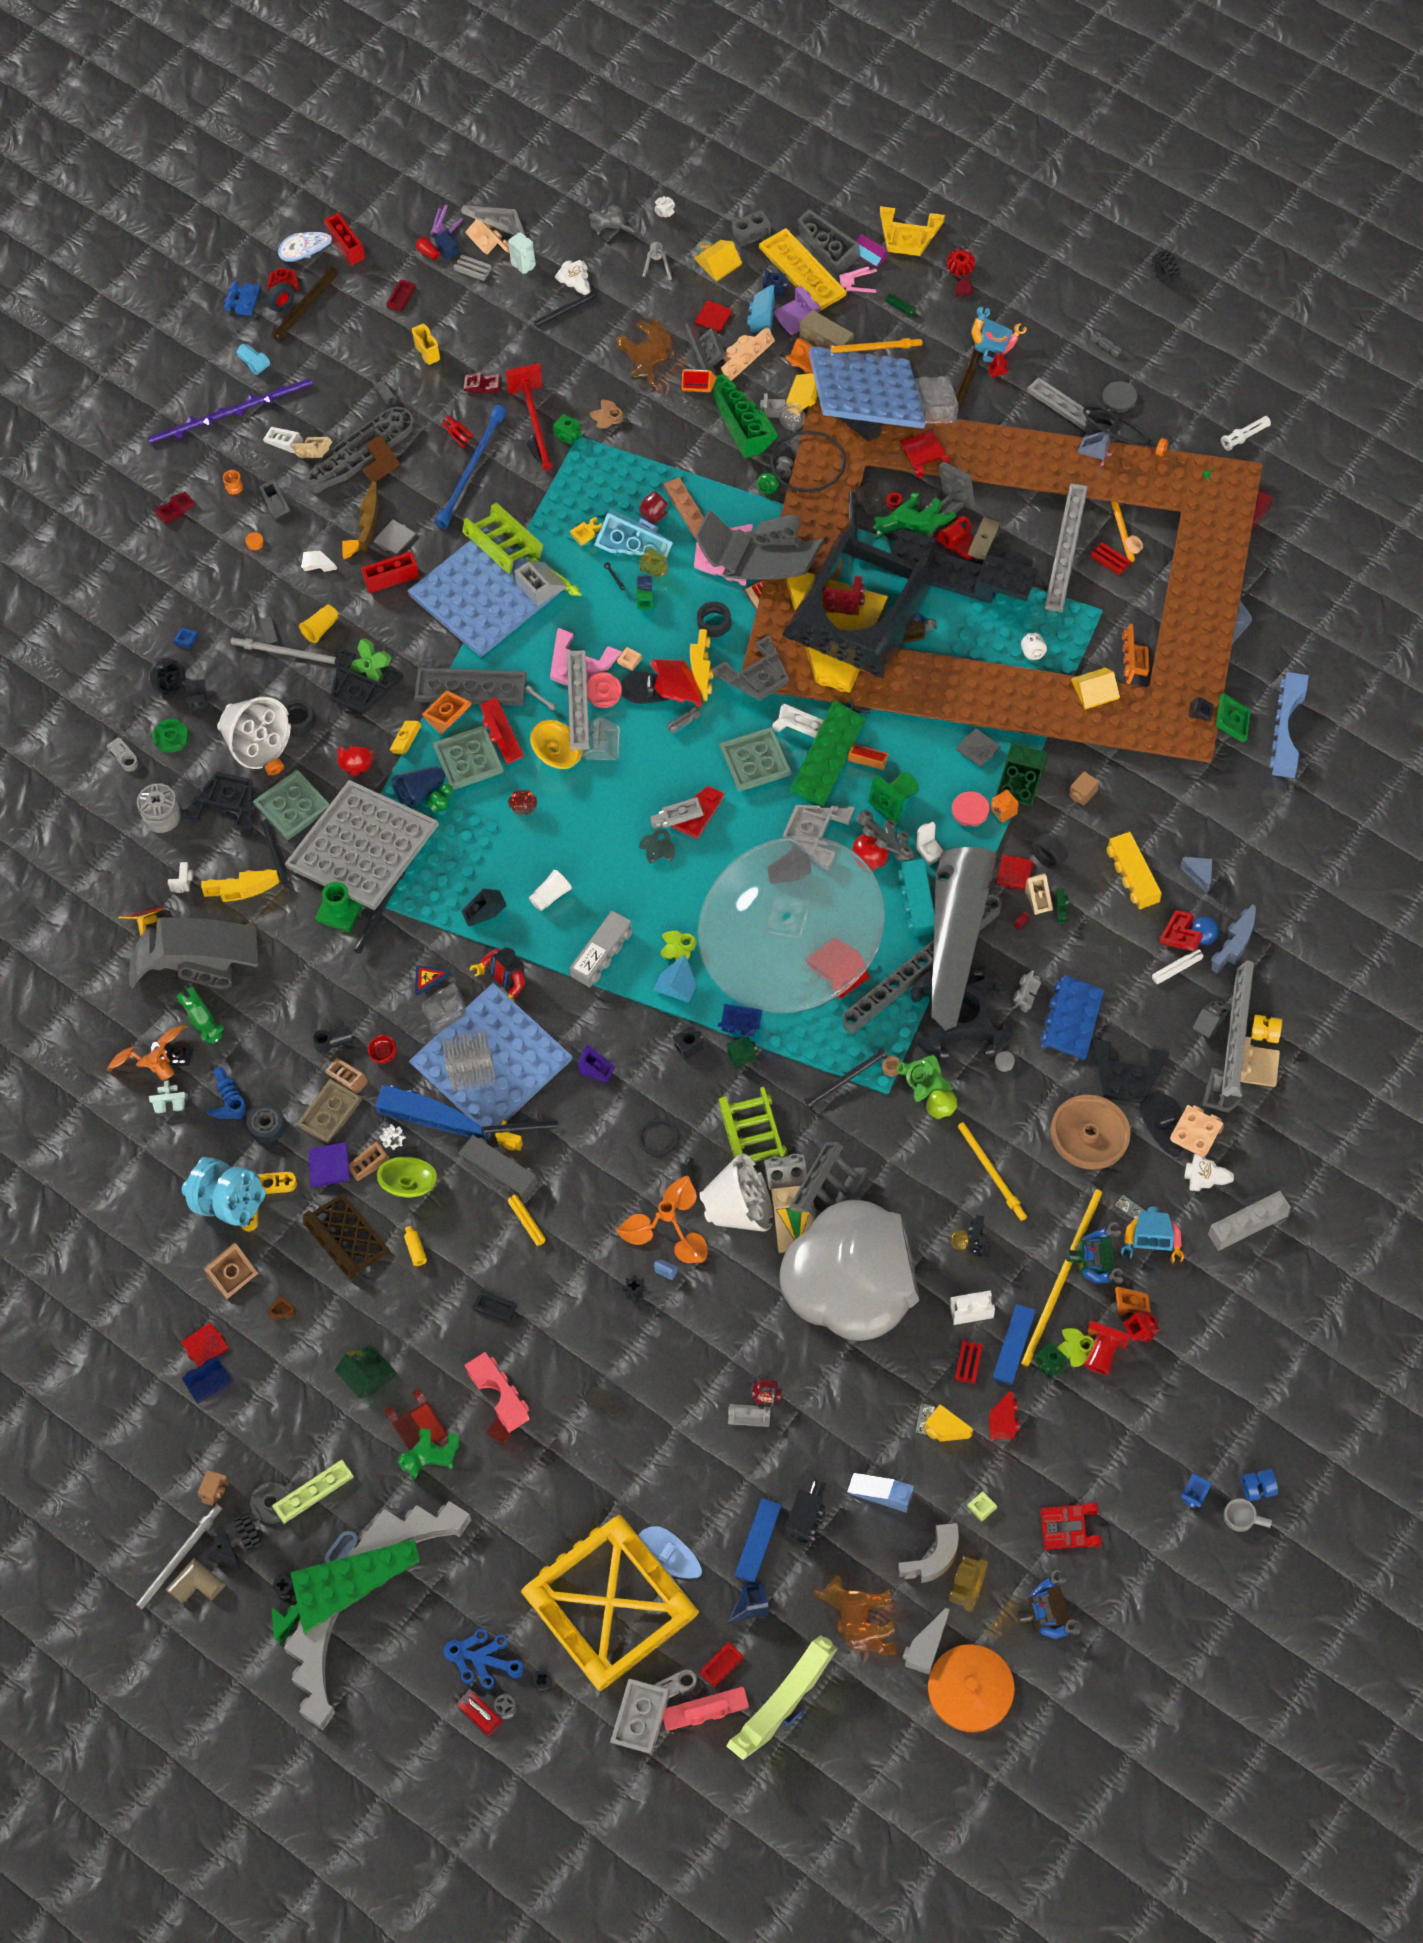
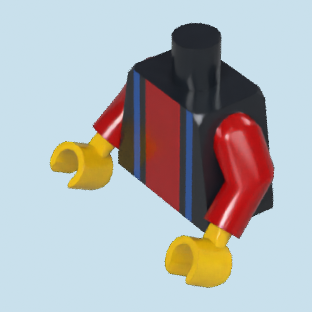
M505 947L504 949L492 950L481 960L480 964L472 965L470 971L477 968V974L474 976L484 974L485 967H487L486 970L509 994L508 997L514 1002V997H517L525 985L524 964L511 948Z

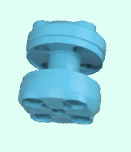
M202 1157L184 1182L182 1194L186 1196L188 1207L194 1213L203 1216L216 1215L225 1223L246 1226L250 1218L256 1213L260 1203L264 1200L265 1189L262 1187L260 1178L255 1171L244 1167L231 1168L221 1160Z

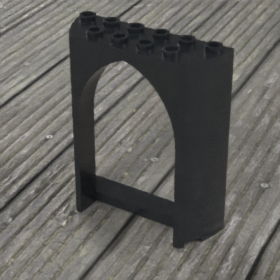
M851 525L837 536L782 636L820 651L822 654L834 657L839 661L853 665L855 668L883 678L934 584L933 570L929 568L926 562L927 557L921 555L918 563L914 564L854 539L855 527ZM845 553L908 579L891 612L877 624L861 630H839L829 620L822 605L823 588H826Z

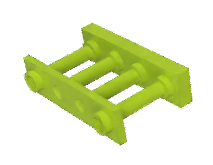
M498 503L491 505L489 517L475 524L468 518L464 519L462 532L508 574L512 573L513 562L527 554L537 559L541 558L543 544ZM491 523H495L499 527L488 534L480 530ZM504 533L511 537L499 545L492 541V539ZM514 544H518L523 548L510 556L503 551Z
M764 1087L760 1088L761 1097L735 1104L728 1103L726 1096L719 1098V1108L734 1158L737 1155L743 1154L742 1149H744V1146L774 1139L776 1149L749 1155V1157L754 1162H758L779 1156V1158L788 1156L786 1146L781 1145L772 1115L770 1093H766ZM759 1105L764 1106L766 1112L764 1115L740 1121L733 1120L732 1114L735 1111ZM769 1122L771 1132L743 1139L742 1137L738 1138L737 1131L739 1129Z

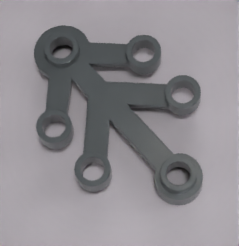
M863 810L859 813L856 820L859 824L865 826L863 833L877 838L875 843L878 847L895 852L896 858L901 862L913 859L912 850L907 847L909 835L904 831H900L896 837L899 843L895 841L894 829L896 823L893 820H886L883 825L886 829L885 831L873 820V814L869 810Z

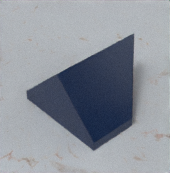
M762 1582L741 1586L742 1591L727 1623L769 1615L768 1603Z

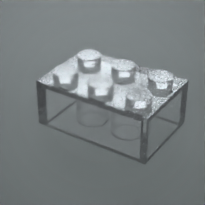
M949 377L915 378L914 385L925 422L957 423L958 401Z

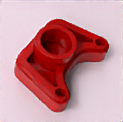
M279 268L270 273L267 284L268 291L281 282L288 283L294 290L299 289L294 270Z

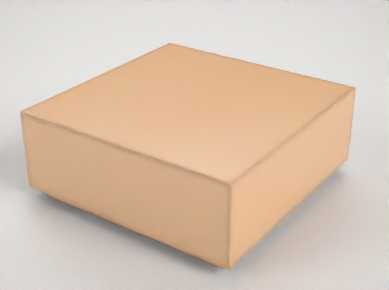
M627 647L617 659V663L633 671L642 660V654Z

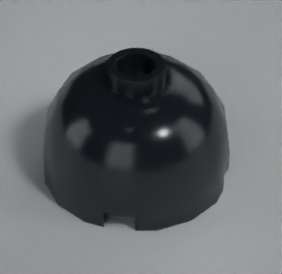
M162 658L152 664L148 678L151 686L156 691L164 695H172L181 688L178 686L182 681H185L186 671L184 666L177 660Z

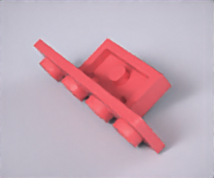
M740 1687L668 1707L665 1709L663 1721L666 1731H670L691 1724L693 1726L699 1725L705 1720L712 1718L713 1720L723 1718L727 1714L748 1709L749 1704L744 1688Z

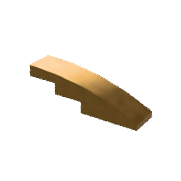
M374 481L359 507L361 520L358 525L361 535L358 542L360 550L367 552L372 541L378 518V489Z

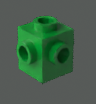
M562 414L553 425L554 436L562 442L572 445L581 437V424L575 418Z

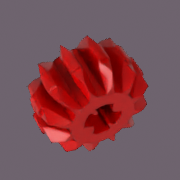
M958 248L956 252L951 251L947 257V270H950L951 275L956 274V277L959 275L964 277L965 274L970 275L971 271L975 268V258L971 251L966 252L965 248L962 251Z

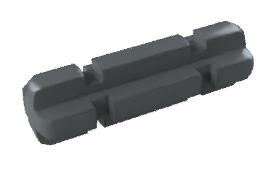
M1096 331L1092 335V340L1099 343L1098 345L1106 351H1111L1113 356L1118 357L1121 354L1122 349L1105 336L1102 337L1100 332Z
M696 707L689 710V713L686 712L676 718L675 722L671 721L668 723V730L671 733L678 731V728L681 729L692 722V719L699 718L700 711Z

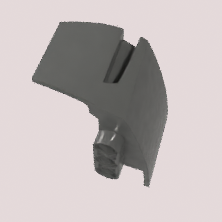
M708 510L695 536L699 547L713 567H725L722 575L726 578L781 579L806 575L824 543V539L802 542L797 536L802 521L796 515H787L759 523L756 530L744 532L740 529L731 530L712 510Z
M159 918L157 920V929L149 927L140 937L130 956L129 987L133 988L139 979L150 969L162 970L168 968L178 971V976L183 980L218 989H228L232 985V969L229 966L231 962L253 967L258 966L256 927L210 919Z

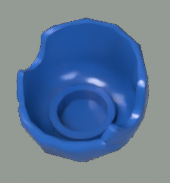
M1199 917L1192 922L1190 930L1199 931L1203 935L1199 943L1200 945H1211L1219 938V927L1213 919Z

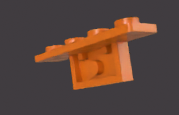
M1129 623L1127 630L1124 629L1122 640L1125 641L1123 645V652H1125L1123 664L1126 665L1124 676H1126L1127 684L1131 683L1134 674L1147 676L1149 673L1148 647L1134 644L1133 624Z

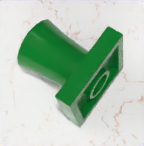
M905 771L901 772L890 785L878 775L873 779L868 803L887 819H891L897 824L901 819L905 799L917 794L919 785L916 779Z
M331 882L322 891L323 902L315 916V921L350 933L363 905L348 898L349 891L345 884Z

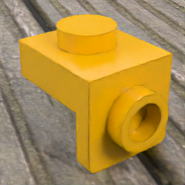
M503 1120L501 1125H506L508 1123L507 1121ZM509 1132L495 1133L498 1145L503 1146L507 1150L514 1151L515 1149L521 1151L523 1146L521 1136Z

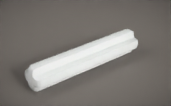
M1196 949L1152 975L1153 981L1159 984L1203 958L1202 952Z

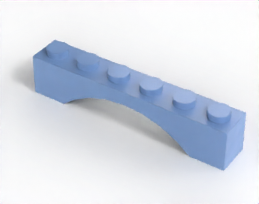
M1286 672L1285 679H1281L1280 690H1283V694H1279L1278 705H1281V710L1277 709L1276 721H1279V725H1275L1274 736H1277V740H1273L1272 752H1275V756H1271L1270 767L1273 768L1272 775L1295 778L1299 752L1290 739L1288 719L1294 709L1305 699L1309 675Z

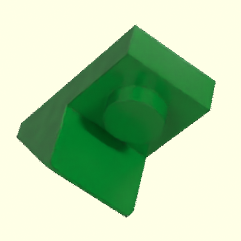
M297 1604L289 1607L285 1617L272 1608L273 1637L278 1644L283 1642L301 1620Z

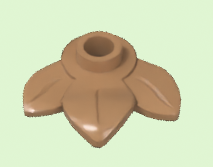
M601 400V409L589 413L592 420L597 422L596 427L608 428L612 424L620 423L624 418L623 412L616 407L614 402L609 400Z

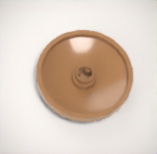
M1080 1095L1070 1098L1057 1109L1051 1122V1139L1057 1152L1069 1163L1084 1169H1102L1113 1165L1124 1155L1130 1141V1126L1125 1114L1113 1102L1100 1096Z

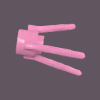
M865 267L850 273L839 275L840 284L843 288H846V291L876 293L875 289L858 288L851 285H855V277L876 272L877 269L869 270V267Z

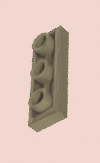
M986 517L983 518L968 555L976 559L985 560L1000 527V522Z

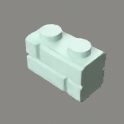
M521 232L517 233L508 241L511 264L524 274L532 270L536 264L533 242Z

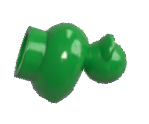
M772 472L763 473L758 478L757 488L761 493L773 494L778 489L780 483Z
M444 784L441 786L440 792L432 791L430 793L429 800L426 803L435 813L439 810L448 809V799L446 797L452 795V786Z

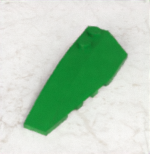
M724 374L716 375L717 378L711 392L734 442L744 458L760 455L778 437L777 432L765 412L759 411L756 408V404L753 401H749L742 391H738L732 381Z

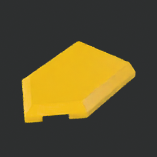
M813 373L796 375L785 405L795 417H798L801 411L808 405L811 407L815 404L818 392Z

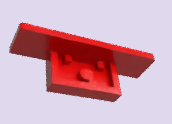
M493 698L480 704L485 716L482 721L486 729H491L489 736L493 744L497 742L507 765L523 758L524 755L498 699Z

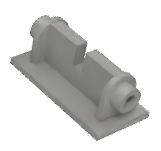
M1034 971L1027 975L1024 974L1020 979V989L1013 997V1009L1017 1006H1020V1009L1024 1012L1031 1009L1035 997L1029 993L1036 995L1041 984L1040 977L1033 976Z
M730 1404L728 1424L769 1427L771 1407Z

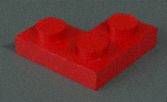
M1176 910L1159 939L1161 944L1195 951L1203 935L1199 931L1189 929L1194 920L1193 914Z

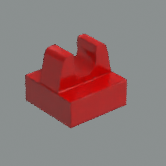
M998 352L994 356L993 361L989 362L990 376L996 378L998 375L1005 376L1009 372V369L1005 368L1009 362L1004 360V354Z

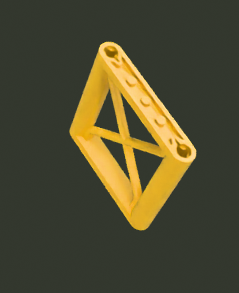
M617 1515L601 1528L597 1527L592 1530L587 1539L575 1543L570 1552L561 1554L550 1567H544L539 1572V1575L521 1591L598 1691H602L692 1621L699 1613L696 1606L622 1515ZM609 1540L613 1545L606 1597L554 1592L549 1585L605 1541ZM621 1549L665 1603L615 1598ZM555 1600L605 1606L599 1656ZM614 1607L667 1612L672 1618L614 1665H611L607 1660Z

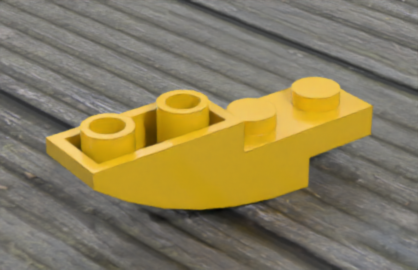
M700 629L698 644H690L691 672L699 688L702 700L707 701L708 694L712 693L710 679H713L714 675L712 674L713 668H711V663L708 660L709 653L706 652V648H710V637H707V630Z
M248 870L239 872V879L228 878L226 880L209 879L201 881V889L204 897L221 896L223 902H230L263 893L280 883L277 870Z

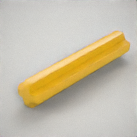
M517 1195L510 1197L508 1203L535 1244L540 1246L545 1243L544 1235Z

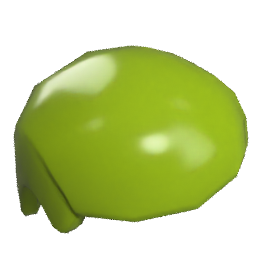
M936 1089L929 1095L926 1101V1110L936 1119L951 1116L957 1108V1098L952 1091Z

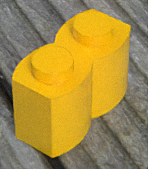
M425 324L412 328L414 345L421 352L424 362L430 365L440 361L438 343L431 336L429 328Z

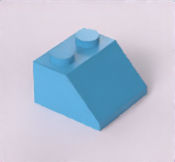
M770 285L755 294L753 302H750L749 312L752 313L748 315L747 326H750V333H760L765 327L769 328L770 331L772 330L775 310L774 285Z

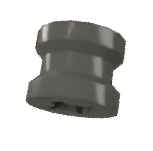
M778 457L775 466L776 473L783 479L789 478L793 461L788 457Z
M502 1694L496 1698L494 1708L497 1715L504 1720L512 1718L517 1711L514 1698L508 1694Z

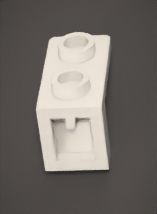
M934 822L922 825L917 832V850L928 865L940 860L943 852L935 840L936 825Z

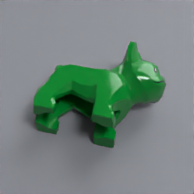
M191 986L186 989L190 995L189 998L179 993L176 998L179 1004L187 1011L188 1016H186L189 1024L197 1031H201L202 1034L200 1036L203 1041L210 1044L218 1043L222 1037L221 1031L224 1030V1027L221 1024L214 1023L210 1010L204 1005L194 988Z
M421 1428L419 1431L420 1441L412 1450L401 1453L397 1460L400 1468L408 1472L412 1480L416 1479L418 1472L425 1465L448 1466L449 1469H453L454 1456L459 1448V1435L449 1433L447 1436L448 1444L442 1448L431 1442V1430Z

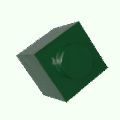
M749 1036L727 1043V1053L734 1068L756 1060L758 1049L755 1042L750 1041Z

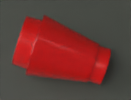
M421 237L415 244L418 252L433 260L440 256V252L429 238Z

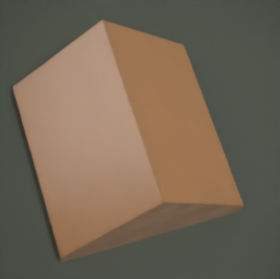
M236 1243L232 1244L203 1268L207 1278L226 1299L258 1274Z

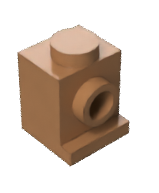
M207 1470L198 1490V1495L203 1503L213 1506V1504H217L219 1498L223 1497L224 1485L228 1486L230 1482L225 1475Z

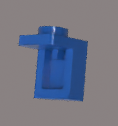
M1193 1473L1181 1495V1498L1185 1499L1184 1503L1193 1508L1196 1506L1200 1507L1212 1482Z

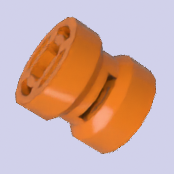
M229 470L224 473L223 481L226 491L232 495L240 493L243 489V484L239 472Z

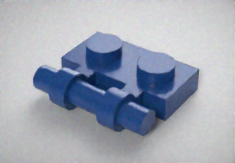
M233 281L228 289L229 295L224 301V310L230 311L232 307L235 308L236 314L252 316L261 292V286L244 283L242 288H238L239 282Z

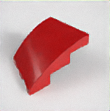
M652 659L651 667L658 674L654 688L662 697L679 702H684L685 700L692 701L696 706L701 707L702 700L699 688L684 660Z

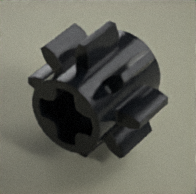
M636 1275L631 1279L626 1278L627 1286H622V1291L626 1292L625 1298L628 1299L630 1297L633 1299V1302L639 1298L644 1299L643 1292H647V1286H643L644 1279L639 1280L636 1278Z

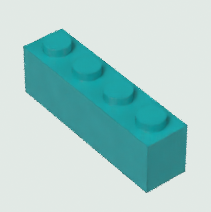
M924 859L901 862V869H898L899 881L903 880L904 885L901 886L902 897H906L907 901L904 902L905 913H909L910 919H907L908 929L912 930L913 937L934 934L935 914Z

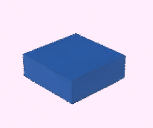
M181 627L174 639V644L191 650L198 638V633Z

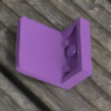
M802 286L795 288V300L774 310V316L790 335H794L800 332L799 323L811 310L820 314L821 309L819 304L813 301L810 293L807 290L805 291Z

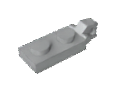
M696 797L664 807L662 811L658 812L659 814L650 816L653 829L669 827L704 815L699 800Z

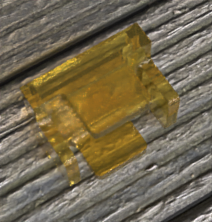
M966 1556L963 1557L954 1579L955 1586L953 1591L950 1592L949 1601L964 1606V1610L973 1612L987 1573L988 1561L983 1559L977 1561Z

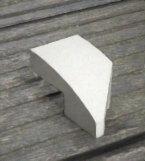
M311 551L303 554L302 568L304 571L321 568L326 572L337 569V566L321 551Z

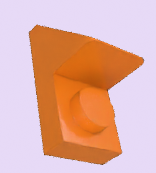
M1121 1287L1115 1288L1119 1317L1129 1312H1150L1149 1295L1147 1293Z

